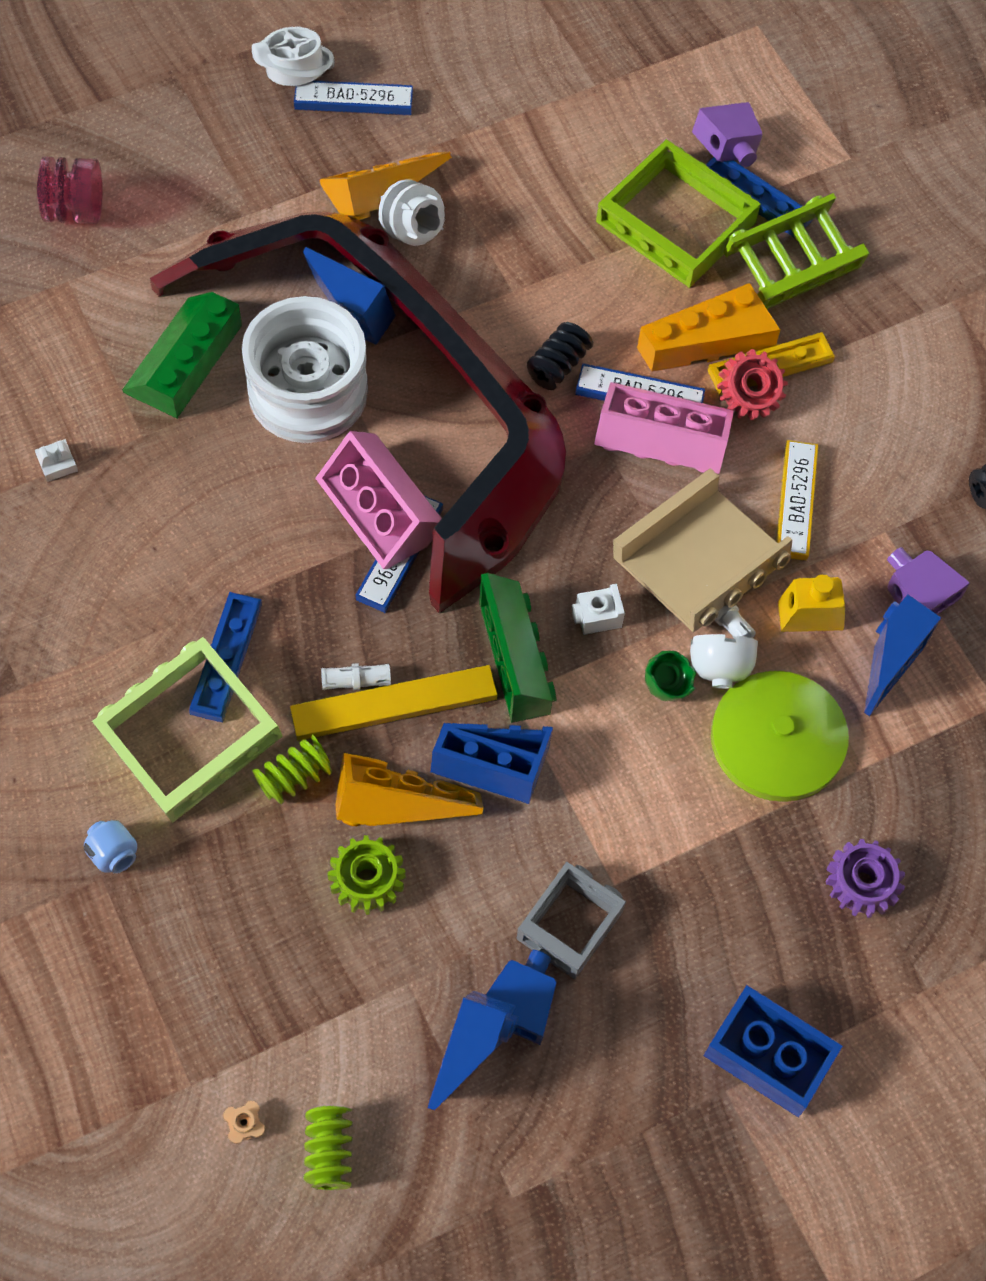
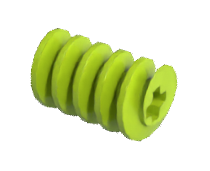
M313 734L311 736L313 745L307 740L300 741L301 752L294 747L288 749L289 760L282 754L276 756L277 767L269 761L264 763L265 774L257 768L253 769V774L260 788L269 800L274 798L277 802L283 804L282 792L284 791L295 797L294 785L298 784L304 790L308 789L306 780L308 776L318 783L320 781L318 770L320 769L328 775L332 774L330 761Z
M320 1106L308 1110L305 1114L306 1120L313 1123L305 1128V1135L313 1139L305 1143V1150L312 1155L304 1159V1165L313 1170L304 1174V1181L311 1184L312 1188L319 1190H344L351 1188L352 1184L350 1182L341 1180V1175L352 1172V1167L341 1164V1160L352 1157L351 1151L342 1149V1144L352 1142V1136L342 1133V1129L353 1126V1121L342 1118V1114L352 1111L350 1108Z

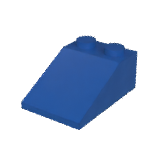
M305 247L303 254L317 284L328 300L346 309L358 321L365 340L377 345L396 316L384 285Z
M908 594L900 604L894 601L883 616L884 620L876 630L880 636L874 646L864 713L868 716H871L923 651L941 619L939 615Z
M473 991L463 998L427 1108L436 1110L502 1042L507 1043L508 1039L512 1038L518 1021V1016L513 1015L516 1005L477 991Z

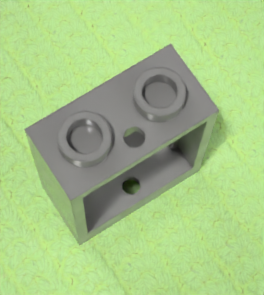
M566 862L519 926L516 939L531 950H538L547 954L551 958V964L576 980L623 913L626 901L622 899V894L610 885L602 886L592 879L593 875L580 865H575L574 867ZM566 885L608 912V915L580 954L538 926Z

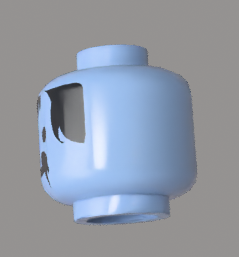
M98 821L89 828L88 836L84 842V851L99 870L105 873H120L133 864L136 859L137 841L120 821Z

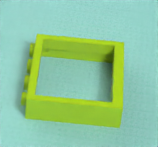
M666 139L598 203L596 222L690 288L724 255L723 251L729 241V237L734 232L740 229L747 231L756 223L761 203L734 186L728 179L712 171L705 163L696 160L686 153L684 149L679 148ZM664 168L737 218L697 259L623 208Z

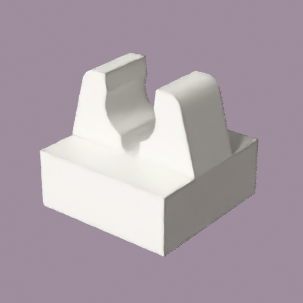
M66 439L35 450L47 482L78 471Z

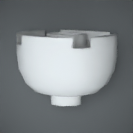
M723 634L694 636L691 639L690 647L691 664L701 678L712 681V687L732 688L733 682L744 680L754 669L758 641L744 636H737L735 640L725 638Z

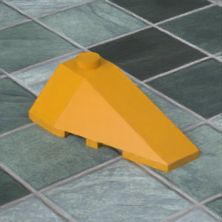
M434 152L400 160L399 165L397 163L373 166L374 171L372 172L370 169L357 172L356 170L322 178L320 179V184L339 213L353 216V218L359 220L371 217L370 211L379 209L380 196H383L390 186L398 181L408 179L419 182L451 159V152Z
M343 753L335 806L337 820L347 825L378 826L480 815L483 813L484 807L479 792L442 780L434 781L431 784L419 777L418 772L408 769L405 774L397 773L387 769V762Z

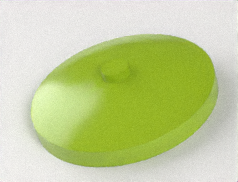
M786 671L760 672L734 684L720 700L711 726L713 752L723 772L744 791L770 801H797L820 792L838 774L848 750V727L844 714L836 700L828 691L813 680Z

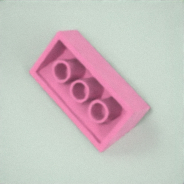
M610 382L601 410L594 445L601 446L608 451L631 453L639 458L661 460L672 466L682 465L695 468L702 473L711 468L715 473L719 474L729 438L734 410Z
M349 431L315 478L383 569H389L426 548L433 540V529L442 519L378 436L373 433Z

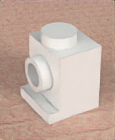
M617 584L610 585V588L577 594L576 604H572V615L575 624L580 623L583 635L622 628L625 612Z

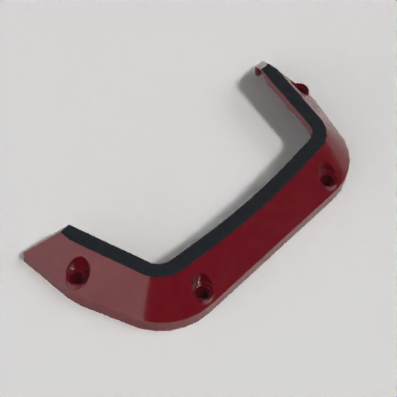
M304 212L231 232H213L209 235L206 244L150 278L152 290L158 297L164 294L165 286L194 270L228 271L235 267L236 263L308 238H320L334 246L368 278L384 285L388 296L417 324L454 365L505 429L508 439L505 445L432 531L433 544L429 582L431 605L440 614L481 584V574L490 573L495 575L519 553L559 493L564 477L566 460L564 437L556 418L547 408L544 397L534 393L392 245L387 233L381 229L374 228L359 219L341 213ZM497 547L500 550L492 552L489 551L487 548Z

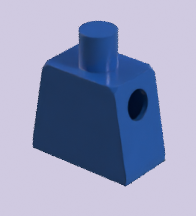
M532 950L525 965L510 960L486 995L516 1005L513 1015L518 1016V1021L514 1034L541 1045L557 980L545 975L551 958L541 951Z

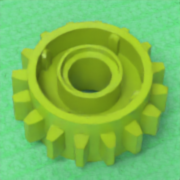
M364 835L363 840L357 842L354 838H351L350 845L346 848L338 847L339 857H331L330 859L331 867L336 870L328 871V880L334 882L330 885L331 893H340L338 901L341 906L348 903L351 905V912L355 913L359 908L364 909L366 915H370L371 909L378 908L382 912L384 911L385 903L389 901L394 904L396 902L395 891L403 892L404 883L400 880L406 878V869L399 868L403 864L402 855L394 857L395 846L393 844L386 847L383 845V838L379 837L376 841L369 839L368 835ZM370 869L376 873V876L371 880H362L358 877V874L362 870Z

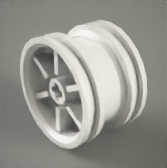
M302 296L287 298L273 303L262 310L250 322L243 338L242 355L245 375L247 377L250 407L262 426L277 437L301 443L326 441L339 436L352 427L364 410L368 394V380L365 368L366 344L364 333L358 321L346 309L334 302L318 297Z

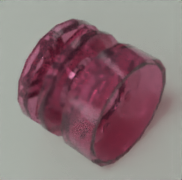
M52 156L42 157L37 179V199L42 220L44 222H53L57 218L60 223H64L67 221L71 209L76 223H99L102 210L103 181L98 159L76 158L70 172L69 164L65 157H59L57 162Z

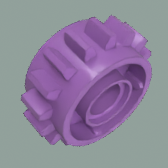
M860 839L855 846L847 842L843 848L844 852L840 850L835 852L832 857L835 862H830L827 867V871L832 873V875L828 876L826 884L833 887L830 896L831 898H838L841 902L839 906L841 909L847 907L852 910V915L854 916L858 912L866 914L867 918H871L876 910L882 915L888 910V905L894 907L899 900L897 895H900L905 888L904 885L899 883L905 877V872L899 871L898 865L901 860L893 858L889 847L884 849L879 846L878 841H874L873 844H866L864 839ZM858 873L868 874L872 878L873 883L867 884L862 882L858 877Z

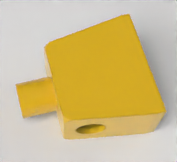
M822 574L815 578L794 579L778 600L781 632L844 630L845 601L841 578Z

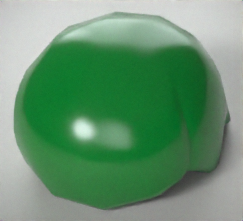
M661 651L648 661L645 668V683L650 693L658 699L675 702L687 697L695 690L694 679L696 670L690 665L688 659L679 652Z

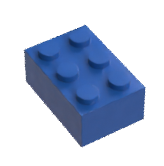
M746 985L703 1056L799 1118L807 1108L843 1046Z

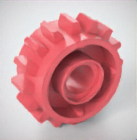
M751 349L745 357L741 351L735 355V360L729 359L725 363L727 369L719 372V376L723 378V381L717 385V388L721 389L723 394L720 397V401H726L729 405L727 409L738 412V418L749 415L750 420H755L758 418V414L765 418L770 415V410L775 411L780 407L777 400L781 401L786 397V394L782 392V389L788 385V382L784 381L782 377L785 370L778 368L776 365L778 360L776 358L773 360L767 358V352L756 355L755 350ZM747 378L753 379L757 383V392L751 391L748 388Z

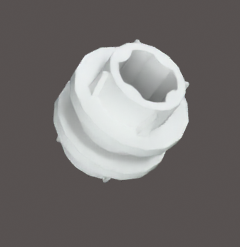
M410 179L401 180L390 186L385 194L380 196L379 221L383 230L391 238L412 246L424 245L434 239L440 230L444 229L442 228L445 221L444 203L441 195L434 188Z

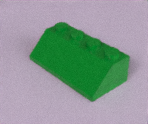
M214 292L188 297L122 389L123 393L178 419L242 327L239 304Z
M490 573L481 574L479 605L511 723L551 715L552 702L557 701L556 691L553 682H547L545 672L548 671V663L544 651H538L536 642L540 641L536 622H530L528 612H531L528 593H522L519 581Z

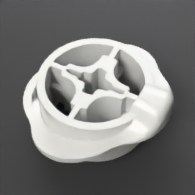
M287 27L276 30L261 42L253 44L251 48L254 61L266 67L267 76L273 82L280 85L298 86L307 84L320 77L326 70L334 67L332 52L326 47L321 46V40L317 33L303 27Z

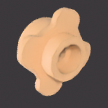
M248 1101L243 1107L236 1109L228 1107L224 1111L223 1119L228 1122L230 1129L228 1138L232 1143L240 1144L243 1140H249L253 1137L259 1138L264 1134L265 1126L259 1120L258 1113L260 1107L256 1102ZM246 1119L248 1121L247 1125L242 1126L240 1124L241 1120Z

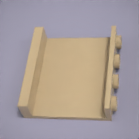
M711 468L613 540V558L693 633L703 625L706 627L713 623L718 616L719 610L724 606H735L748 590L761 586L767 576L774 570L784 568L791 559L793 541L787 536L777 543L718 491L719 475Z

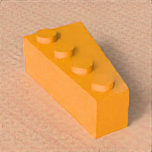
M748 283L641 326L637 349L652 372L691 365L692 361H717L721 356L738 354L741 351L743 354H747L751 349L757 351L775 346L780 328L751 284Z

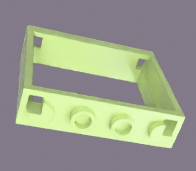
M204 637L185 645L177 657L170 662L160 664L154 670L151 677L143 683L131 686L122 699L115 704L104 707L98 713L97 718L92 721L172 823L283 737L278 725ZM207 659L260 723L165 796L113 730Z

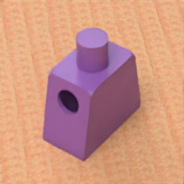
M749 102L700 108L692 132L716 160L721 162L738 160L743 167L752 165L757 159L756 151L762 138V130Z
M900 547L887 558V561L896 570L887 587L894 600L899 604L908 594L938 615L961 599L970 584L932 551H925L912 559Z

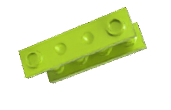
M834 193L823 198L821 195L809 200L805 206L750 230L740 229L729 237V241L723 251L724 255L728 257L737 252L741 253L760 286L757 295L767 309L860 268L870 254L864 243L854 248L851 245L848 246L828 214L836 200ZM817 218L837 251L834 257L827 259L821 256L803 223ZM789 229L792 230L811 262L809 268L802 271L800 268L796 269L780 242L778 234ZM765 240L786 275L784 279L777 282L770 280L751 246Z

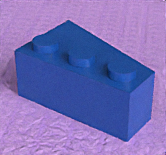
M444 723L432 752L430 773L529 804L549 750L553 727L542 726V730L521 729V726L510 725L509 729L488 728V724Z

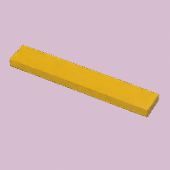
M490 665L291 705L290 710L297 741L312 738V734L315 737L493 701L497 700V692Z

